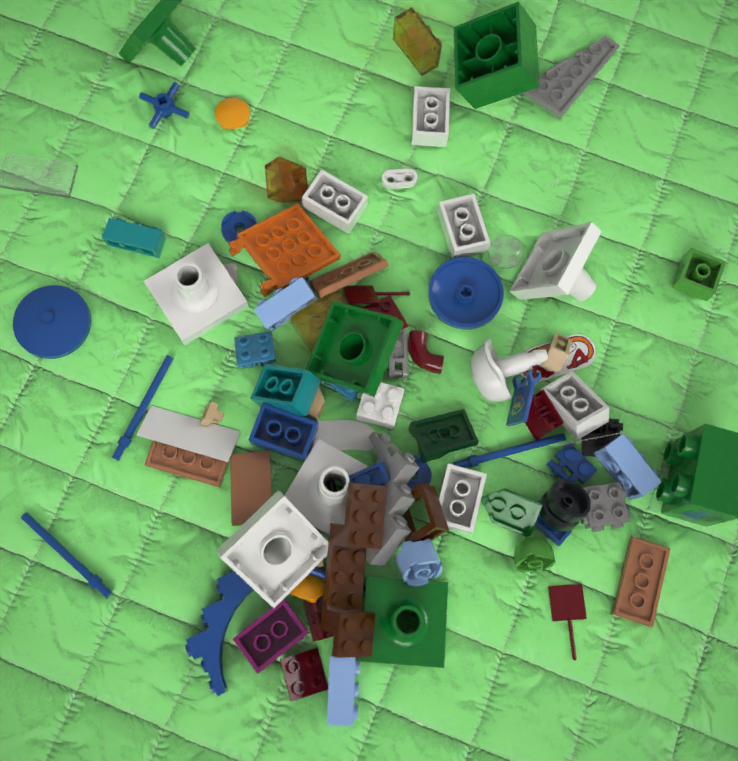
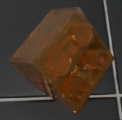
M277 157L266 164L267 198L280 203L302 201V197L308 189L306 167L282 157Z

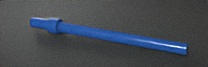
M167 355L126 432L119 438L117 442L119 445L112 456L113 459L119 461L125 448L129 447L132 441L130 439L171 365L173 357Z
M564 433L479 456H476V454L471 455L467 459L453 462V465L463 468L470 466L472 468L479 466V463L565 441L566 436Z
M27 512L21 516V519L88 581L87 584L90 587L96 588L106 599L111 596L113 592L102 583L103 580L97 574H92Z

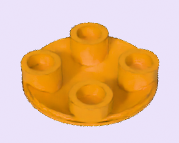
M227 98L217 105L215 118L224 130L246 127L250 118V109L247 103L239 98Z
M309 573L289 594L306 599L311 603L316 602L324 594L325 581L323 578Z

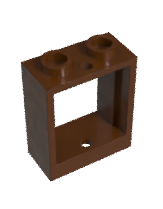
M425 483L415 485L414 489L411 490V494L415 498L414 502L423 498L430 522L416 530L408 508L402 516L407 521V526L411 530L405 542L433 540L449 530L435 487Z

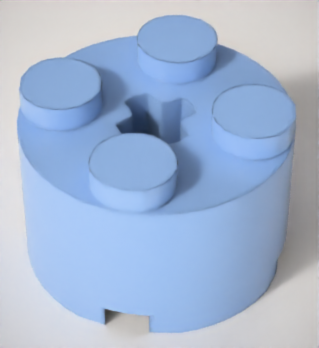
M430 539L417 542L407 541L402 544V549L396 555V561L403 581H406L408 585L420 586L429 583V578L434 576L436 579L442 573L441 561Z

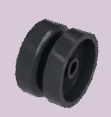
M564 479L554 482L539 500L543 504L539 513L541 518L552 529L560 532H568L574 529L591 508V502L585 490L577 483Z

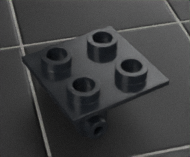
M609 419L608 423L582 437V455L596 457L595 451L620 435L616 433H620L623 430V423H619V419Z

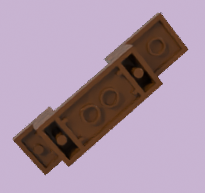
M348 483L345 523H330L320 630L334 634L332 656L336 658L372 657L376 613L362 610L361 605L366 550L382 548L387 486Z

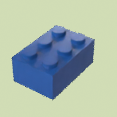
M263 403L248 440L254 446L304 463L311 451L319 429V423Z

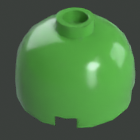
M533 535L527 536L515 547L514 562L515 567L519 571L537 572L535 568L543 567V570H546L556 563L552 546L542 538H536Z

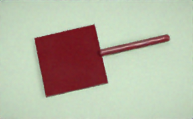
M347 285L342 288L348 304H380L377 296L410 295V292H375L373 285Z
M582 584L548 586L552 621L568 620L572 659L576 660L572 620L587 619Z

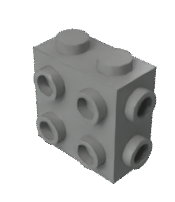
M621 482L583 487L591 502L590 511L581 520L585 529L592 528V532L602 531L605 526L617 529L624 527V523L630 522V510L625 503L626 491L622 487Z

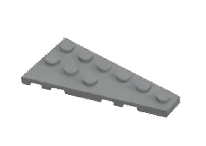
M605 36L589 45V48L576 53L574 57L567 58L547 70L545 74L539 77V88L521 94L558 119H561L618 50L620 45Z

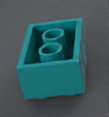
M265 364L250 399L260 406L264 403L293 414L307 416L321 380L309 370Z

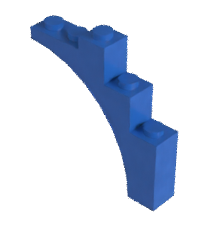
M235 571L217 579L219 584L216 585L220 596L224 595V599L202 608L203 614H201V619L205 626L208 625L209 629L186 639L187 644L185 645L189 657L192 656L193 659L203 658L201 666L205 673L208 672L211 679L208 681L212 693L216 692L217 696L228 691L222 665L223 642L228 625L236 609L254 591Z

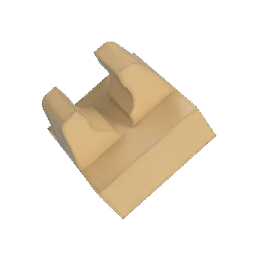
M211 401L205 406L199 424L207 427L210 423L219 424L223 420L224 413L217 410V403Z

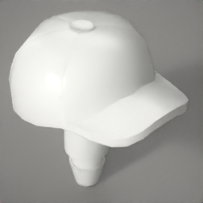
M488 338L485 340V344L476 349L471 356L472 378L484 399L491 402H504L512 399L506 381L507 377L531 370L532 366L539 365L549 358L546 349L533 350L529 353L524 351L499 360L491 339Z

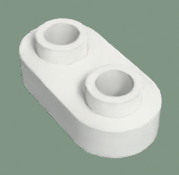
M410 168L387 170L382 175V185L387 189L412 188L417 183L418 175L415 170Z

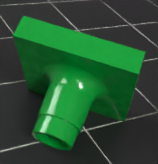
M160 0L132 32L118 54L130 64L143 47L150 43L159 48L181 67L197 49L171 20V15L183 0Z
M333 301L305 370H309L322 381L375 398L384 372L389 366L391 354L404 323L394 316Z
M367 576L364 610L376 613L372 657H361L360 661L444 668L448 582L429 581V583L424 585L410 586L403 579ZM405 609L412 610L418 618V626L410 634L401 632L396 625L398 614Z

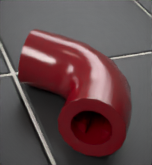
M410 331L408 352L413 362L425 371L441 374L444 356L428 351V334L426 332Z

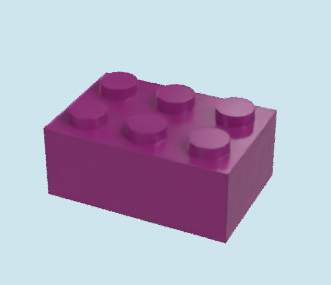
M283 599L275 608L267 611L234 637L233 640L258 674L310 632L288 602Z

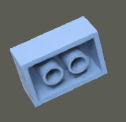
M298 277L294 278L288 283V287L276 290L272 298L269 300L263 299L256 304L257 308L254 311L266 329L270 331L276 330L319 301L303 277L300 279Z
M624 434L611 439L594 452L598 461L616 483L621 482L629 500L644 497L661 483L658 473L649 467L644 455L637 452L633 447L632 440Z
M330 655L327 725L353 726V720L358 721V705H354V697L358 698L359 683L355 682V675H359L360 661H356V657L336 658Z

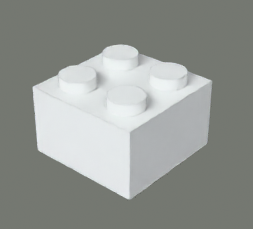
M380 382L375 398L365 394L362 395L356 420L393 430L405 389Z

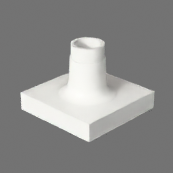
M589 222L542 232L509 292L519 300L568 294L579 302L586 300L593 294L597 284L584 270L583 266L602 231L595 224Z
M209 243L144 280L147 288L184 345L249 307L247 300Z
M318 439L284 496L319 533L329 538L330 523H345L348 483H350L349 475L369 466ZM329 480L338 481L344 485V488L339 492H331L325 488L324 483Z
M278 490L216 552L225 563L275 608L327 556L329 542Z

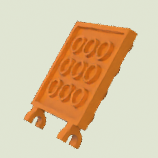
M298 203L238 233L237 240L229 242L231 247L229 252L232 256L237 255L242 248H245L269 279L261 283L262 289L260 292L264 297L271 294L275 288L277 290L280 288L285 289L289 286L288 283L296 277L300 279L301 277L306 278L336 262L341 256Z

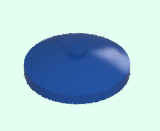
M458 257L443 263L434 272L428 288L429 303L435 315L445 324L462 330L477 329L489 323L499 312L504 296L503 285L496 271L487 263L471 257Z
M59 285L44 286L29 293L19 303L13 317V331L19 344L30 354L44 359H57L73 353L84 343L91 328V313L87 303L74 290Z

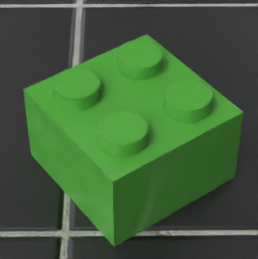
M690 248L681 260L672 288L708 301L716 294L726 261Z

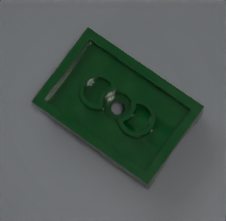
M465 409L410 422L409 433L417 441L422 463L439 459L449 452L476 446L479 442Z

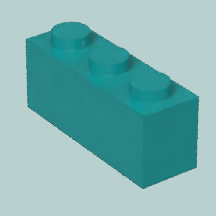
M109 218L102 239L108 246L160 258L166 237L163 231L157 227L149 228L137 222L128 223L121 218Z

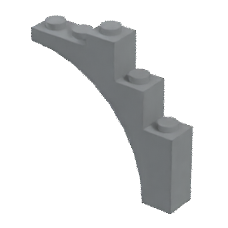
M372 432L369 439L376 450L379 462L383 461L385 463L391 481L382 484V486H387L382 548L367 549L366 559L371 565L384 566L411 532L407 526V521L402 516L415 501V498L411 494V489L406 484L420 467L415 462V457L408 452L402 453L392 444L391 438L387 434Z

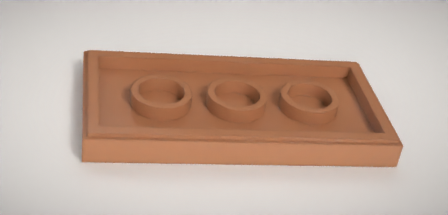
M373 251L310 280L309 283L311 288L322 298L389 265L386 259Z
M153 440L145 466L221 488L229 461L225 462Z
M270 451L231 454L232 526L243 525L272 497Z
M634 536L630 537L612 615L653 627L671 548Z

